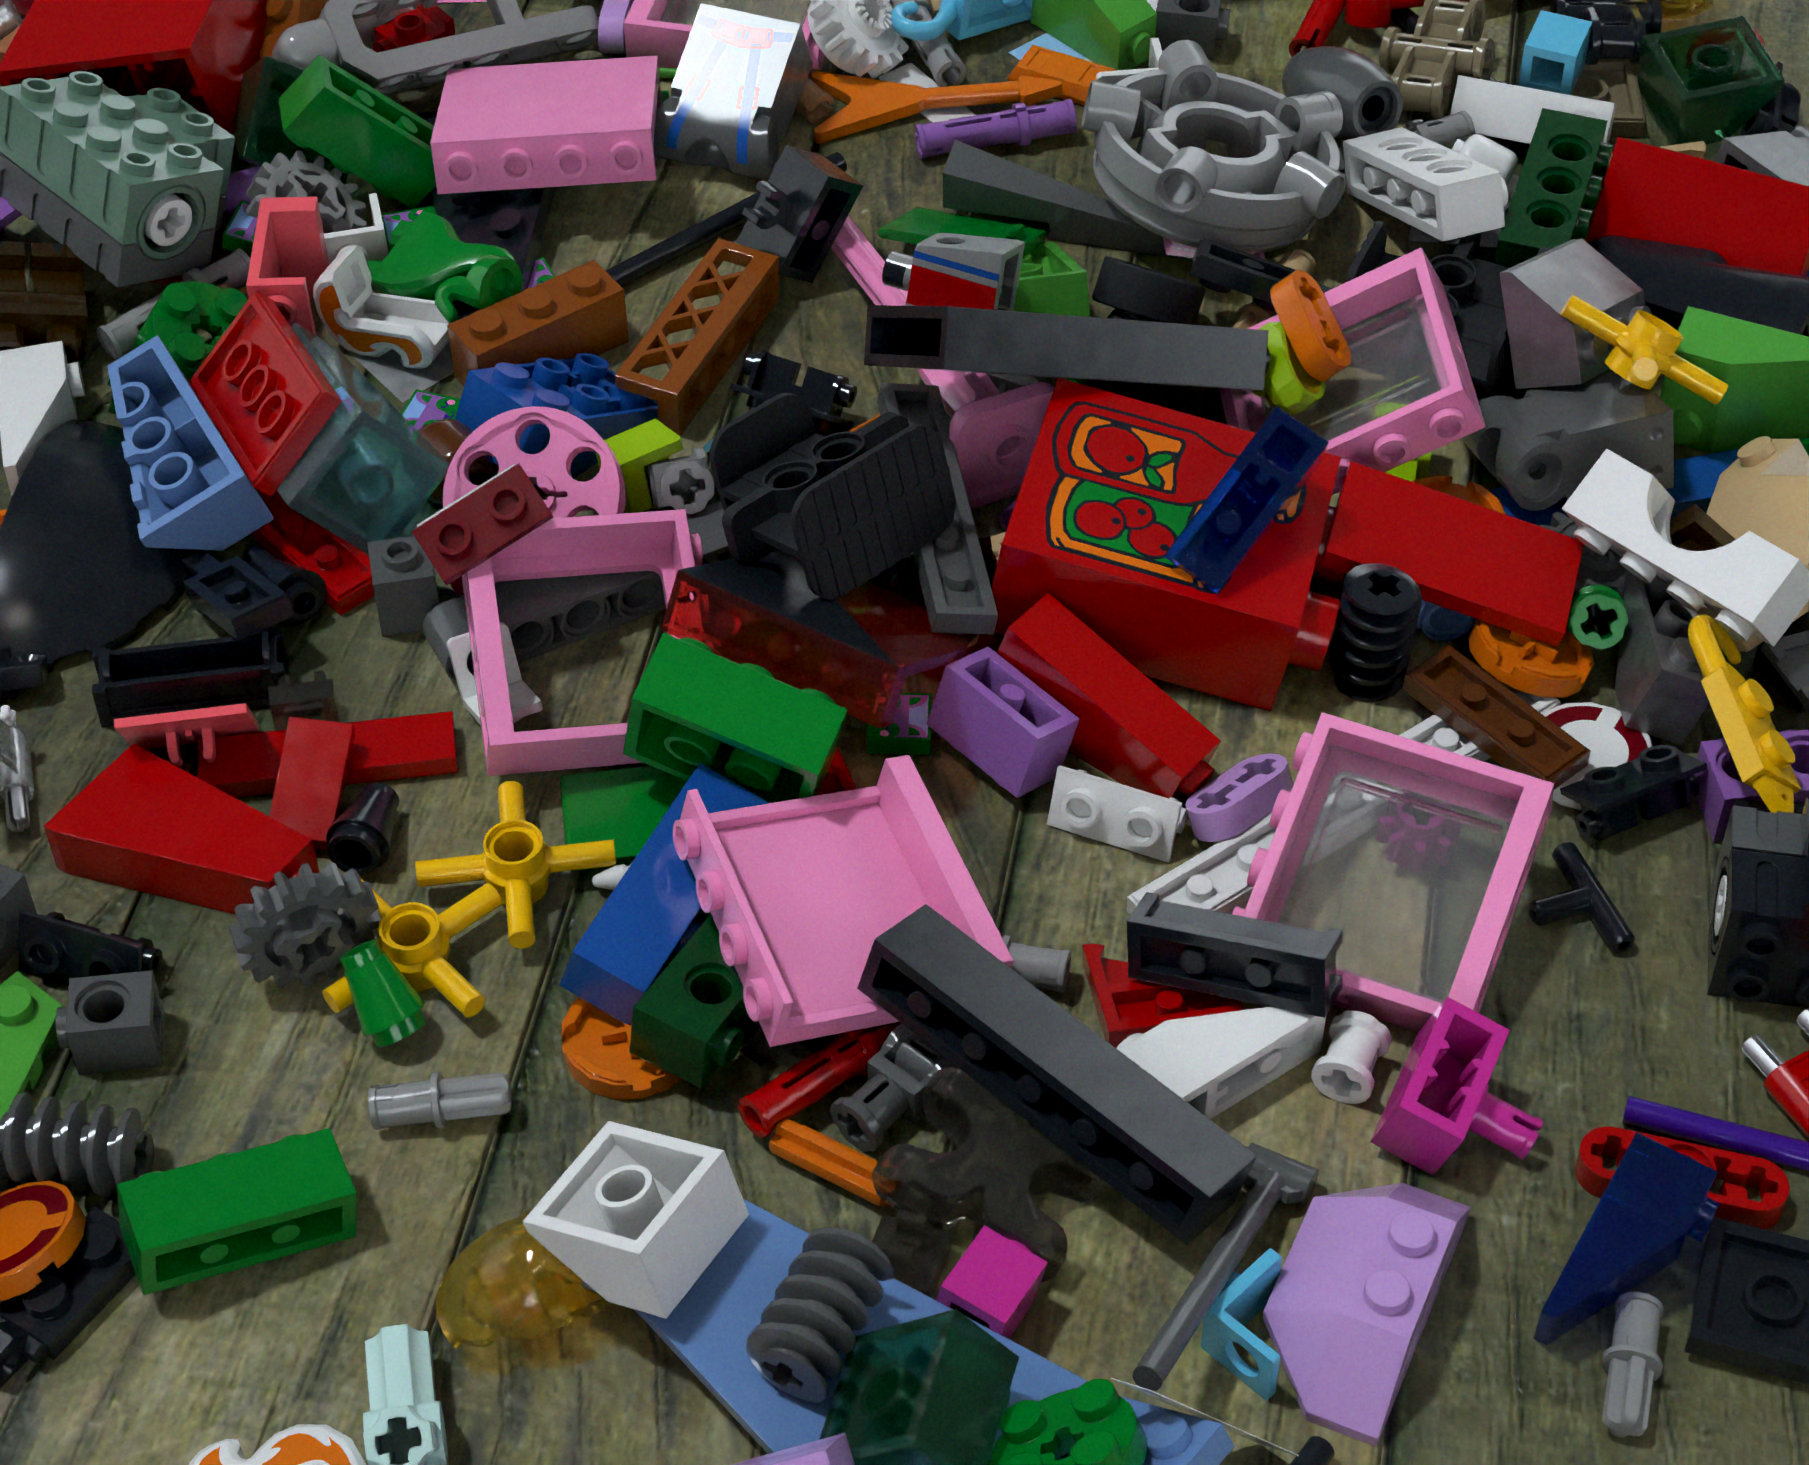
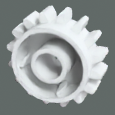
M810 0L811 4L807 11L812 36L824 55L840 69L856 74L859 77L868 72L871 78L875 79L882 73L886 74L903 60L902 54L908 51L909 46L902 40L904 37L895 32L891 26L892 21L890 19L892 15L890 12L894 8L888 3L890 0Z

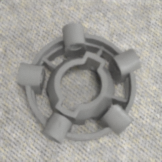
M1179 40L1170 44L1159 58V69L1128 76L1115 85L1091 80L1085 101L1081 129L1095 132L1094 143L1096 149L1093 156L1095 177L1105 196L1120 212L1157 235L1197 248L1200 239L1207 238L1247 253L1269 252L1288 246L1305 236L1314 227L1317 219H1323L1328 216L1342 198L1347 181L1346 176L1338 172L1340 153L1334 138L1342 129L1343 111L1338 98L1329 91L1286 97L1255 82L1215 72L1202 47L1191 40ZM1141 137L1136 151L1130 147L1131 139ZM1207 139L1232 146L1230 157L1218 156L1204 151Z

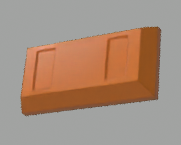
M1032 45L1010 73L1007 81H1019L1018 78L1022 75L1062 81L1063 93L1057 98L1063 100L1071 99L1073 103L1085 106L1091 80L1096 81L1097 73L1117 70Z

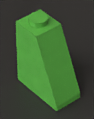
M1032 0L1031 23L1094 63L1116 70H1130L1149 60L1150 38H1155L1157 13L1146 0Z

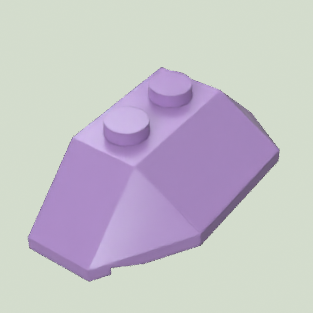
M1405 1183L1313 1197L1263 1312L1264 1323L1274 1347L1280 1355L1282 1366L1297 1393V1401L1305 1420L1377 1447L1469 1217L1471 1207Z

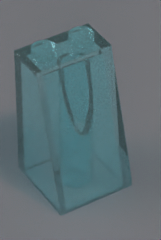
M295 322L291 328L342 402L286 476L277 491L288 507L369 554L367 542L397 538L444 479L450 464L338 349Z

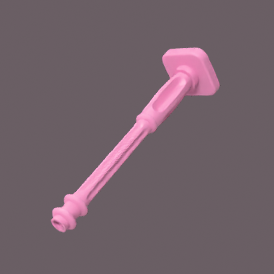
M848 214L831 249L875 305L906 306L908 291L883 284L882 272L885 261ZM916 369L925 385L939 386L944 409L951 416L949 438L955 447L970 508L980 507L1019 494L1054 387L1049 383L1037 382L1000 393L987 373Z

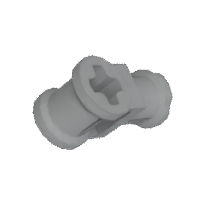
M702 447L693 449L692 454L689 456L659 460L644 466L653 505L652 509L671 506L675 510L686 509V514H694L702 511L714 495L715 483L708 469L705 452Z

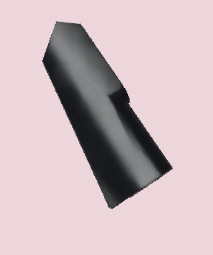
M1608 235L1587 242L1643 289L1645 306H1648L1654 314L1673 316L1683 320L1687 307L1690 306L1809 337V277L1729 265L1718 253L1702 248Z

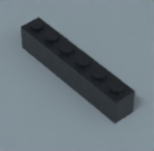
M925 904L874 940L857 989L1184 1244L1188 1245L1235 1203L1257 1158L1255 1153L930 906Z

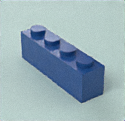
M699 763L572 951L559 984L564 989L628 1025L632 1024L633 1007L703 924L699 921L704 911L701 909L697 899L695 876L688 861L681 860L677 855L673 842V825L681 817L687 790H698L708 813L769 803Z

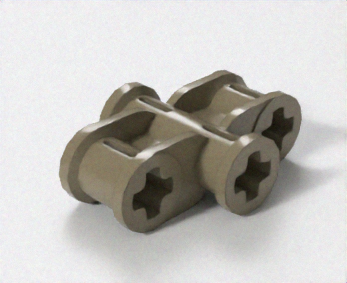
M1425 0L1414 34L1402 33L1399 27L1394 26L1386 29L1381 42L1379 62L1380 66L1388 74H1392L1391 78L1401 92L1403 99L1402 113L1404 110L1431 113L1434 119L1444 118L1448 115L1454 98L1458 75L1489 81L1494 65L1495 44L1490 37L1481 38L1486 14L1484 0H1470L1469 2Z

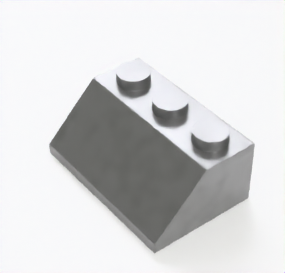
M1573 239L1499 273L1516 389L1582 384L1610 369L1604 361L1614 346L1560 315L1572 294L1625 325L1629 324L1637 310H1643L1652 314L1650 308L1645 306L1643 289L1583 239Z

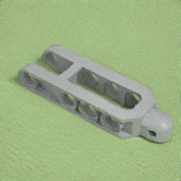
M329 0L326 2L317 20L299 23L287 28L276 42L271 57L273 67L278 75L287 82L293 83L318 55H321L386 96L445 82L448 69L517 65L582 49L598 40L599 18L594 7L586 5L524 19L516 0H487L496 26L377 53L363 44L354 19L376 15L377 19L386 18L390 11L421 4L426 9L434 7L439 0Z

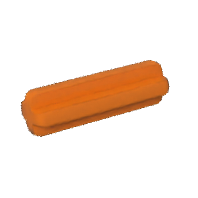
M782 1119L775 1128L769 1142V1149L773 1154L877 1206H889L900 1189L902 1175L899 1171L795 1120Z

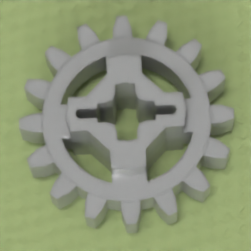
M296 151L290 161L285 155L278 153L271 164L267 162L262 164L246 191V196L252 199L246 209V213L252 217H258L261 198L317 196L324 234L366 227L367 223L360 218V215L366 208V204L352 199V196L358 189L356 183L343 184L340 181L343 172L337 168L331 172L324 168V157L319 155L313 163H308L302 151Z

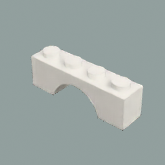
M1606 448L1562 507V510L1578 526L1573 535L1584 545L1602 556L1605 555L1609 548L1622 555L1623 557L1619 563L1646 583L1650 584L1657 575L1670 584L1666 591L1692 611L1698 612L1705 605L1717 612L1718 615L1714 620L1740 640L1747 642L1753 634L1774 647L1809 601V570L1800 559L1751 531L1725 546L1712 550L1690 551L1673 546L1670 537V518L1675 503L1673 497L1652 474Z

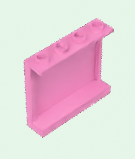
M658 55L448 69L430 142L437 194L656 180L653 143L656 111L662 105Z
M910 755L886 758L877 786L708 813L698 790H687L681 817L673 825L675 850L679 858L687 860L696 879V894L699 905L705 913L711 912L719 931V944L723 959L728 966L735 967L743 985L746 1011L752 1021H759L770 1047L900 1022L857 989L874 940L925 904L1011 968L1013 958Z

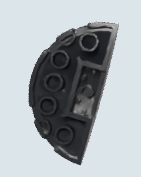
M72 419L61 424L50 433L35 451L23 471L0 527V644H10L11 652H46L49 673L53 671V663L58 658L83 650H89L93 654V648L106 647V649L111 651L134 639L137 635V623L158 606L167 611L170 610L186 590L183 581L189 579L190 575L186 566L183 565L182 559L201 551L195 549L150 548L142 544L137 524L140 523L139 512L132 501L130 484H133L129 464L124 459L121 443L125 441L123 428Z

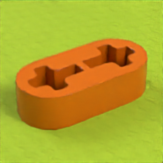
M1295 270L1273 285L1270 290L1273 306L1299 362L1307 373L1314 379L1323 382L1348 367L1351 363L1349 346L1325 294L1314 278L1305 271Z

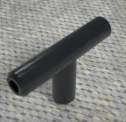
M1572 842L1561 843L1554 849L1552 858L1572 889L1531 901L1529 905L1531 920L1536 925L1543 926L1588 913L1613 952L1628 950L1635 941L1632 931L1577 846Z

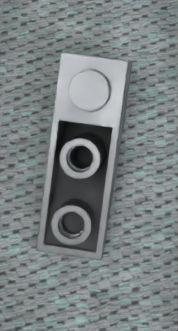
M1626 569L1623 606L1628 616V624L1624 629L1623 638L1619 641L1615 683L1625 727L1682 745L1709 704L1701 683L1704 677L1690 646L1687 632L1690 620L1697 616V612L1692 611L1674 599L1666 591L1670 584L1657 575L1649 584Z

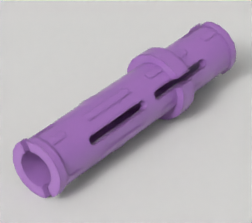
M1071 99L1028 107L1024 103H1017L1012 105V109L1001 112L979 114L935 123L915 124L914 135L919 158L924 159L950 153L954 140L978 149L1016 142L1019 147L1027 146L1034 139L1076 133L1077 120L1074 104Z

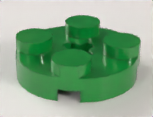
M197 281L171 283L165 288L146 318V342L158 335L190 383L193 375L248 299L242 292L234 288L221 289L215 285ZM201 328L210 333L214 339L211 345L205 343L202 335L195 334L192 330Z
M1093 1379L1085 1382L1078 1388L1053 1394L1038 1402L1022 1400L1006 1409L999 1420L1002 1435L993 1447L989 1465H1143L1147 1453V1438L1131 1404L1119 1396L1114 1384L1107 1379ZM1070 1452V1456L1058 1460L1061 1456Z

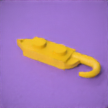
M1701 614L1693 617L1687 630L1689 643L1704 677L1701 680L1702 686L1742 782L1757 791L1770 812L1794 813V794L1801 790L1791 766L1796 759L1791 746L1776 731L1769 715L1774 710L1771 698L1754 679L1746 681L1732 665L1726 662L1723 653L1731 664L1737 665L1741 662L1740 652L1730 634L1709 615Z

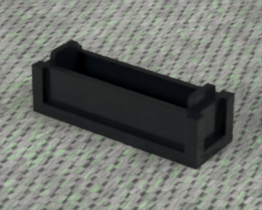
M282 626L269 628V632L262 631V633L255 634L240 642L234 637H224L111 651L106 649V647L93 648V660L99 684H92V695L101 727L114 726V719L243 703H246L250 710L291 705L289 657Z
M1146 892L1127 919L1128 977L1325 1018L1342 989L1343 976L1336 975V952L1343 942V930L1330 927L1327 932L1305 929L1159 900V894Z

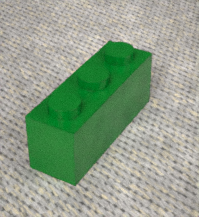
M318 55L278 99L283 132L294 144L301 148L310 147L328 158L339 171L345 174L353 173L372 184L374 189L386 199H397L408 207L415 209L436 187L430 146L434 126L321 55Z
M330 1128L305 1135H290L278 1142L236 1153H221L202 1162L167 1171L149 1172L139 1176L137 1179L117 1184L120 1230L143 1295L356 1237L357 1192Z

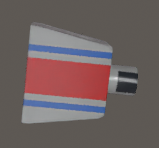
M936 233L917 244L914 256L892 251L885 261L882 281L884 285L908 291L906 306H951L1013 311L1025 242L1014 239Z

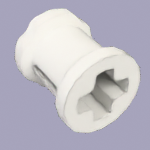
M1344 1011L1332 1020L1329 1035L1332 1039L1326 1056L1320 1057L1315 1062L1311 1078L1315 1087L1332 1100L1346 1104H1358L1365 1102L1371 1096L1375 1082L1372 1071L1378 1057L1388 1052L1392 1036L1389 1029L1374 1016L1361 1011Z

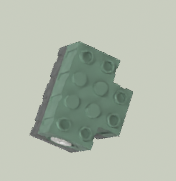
M75 71L70 73L69 77L50 80L27 78L22 81V84L0 87V196L8 200L11 206L29 220H34L40 225L42 230L60 244H66L73 251V254L95 271L98 270L104 274L106 279L116 287L182 275L194 267L201 271L210 265L214 237L221 236L226 204L225 195L228 190L235 137L214 123V119L211 116L199 112L182 100L177 92L170 89L152 88L148 90L147 95L125 97L114 89L105 86L100 76L86 71Z

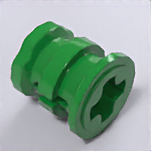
M1592 584L1580 588L1573 594L1567 629L1570 633L1573 632L1574 636L1583 645H1589L1600 650L1614 646L1623 638L1624 629L1628 624V616L1623 606L1624 600L1617 591L1606 585ZM1595 603L1603 611L1614 609V613L1606 618L1609 628L1599 633L1593 625L1581 627V623L1589 618L1586 608Z

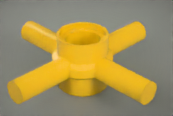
M1572 294L1560 313L1564 318L1614 346L1604 361L1605 364L1619 376L1641 388L1650 390L1660 374L1714 405L1720 402L1729 386L1727 383L1675 354V351L1684 339L1683 335L1668 323L1648 312L1637 310L1629 324L1625 325Z
M507 781L498 787L500 823L494 825L486 833L483 840V853L415 861L416 879L418 887L481 880L490 883L499 893L502 904L506 905L509 944L514 948L524 949L535 943L533 903L540 900L547 892L550 873L615 866L616 856L614 839L548 847L543 841L542 833L538 827L526 821L524 788L522 784L516 781Z
M486 883L437 915L431 907L417 902L402 903L392 908L372 889L379 906L377 910L381 917L379 927L376 928L379 932L377 942L382 951H385L415 991L419 992L435 987L465 1017L470 1018L477 1015L485 1005V997L447 961L450 953L449 939L502 905V900L497 890L490 883ZM345 976L322 990L326 1003L335 1013H339L353 1003Z

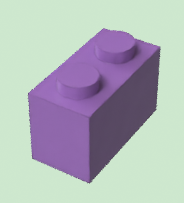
M986 647L946 665L926 724L948 741L954 749L964 754L992 777L998 785L1018 798L1056 778L1057 767L1059 765L1063 766L1080 719L990 647Z

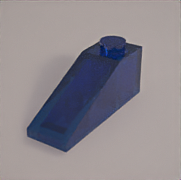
M1276 406L1166 552L1165 558L1217 594L1281 517L1317 469L1329 442Z
M1636 1132L1541 1311L1533 1339L1545 1345L1550 1344L1617 1300L1621 1294L1629 1292L1675 1262L1688 1237L1702 1243L1721 1204L1709 1198L1718 1172Z

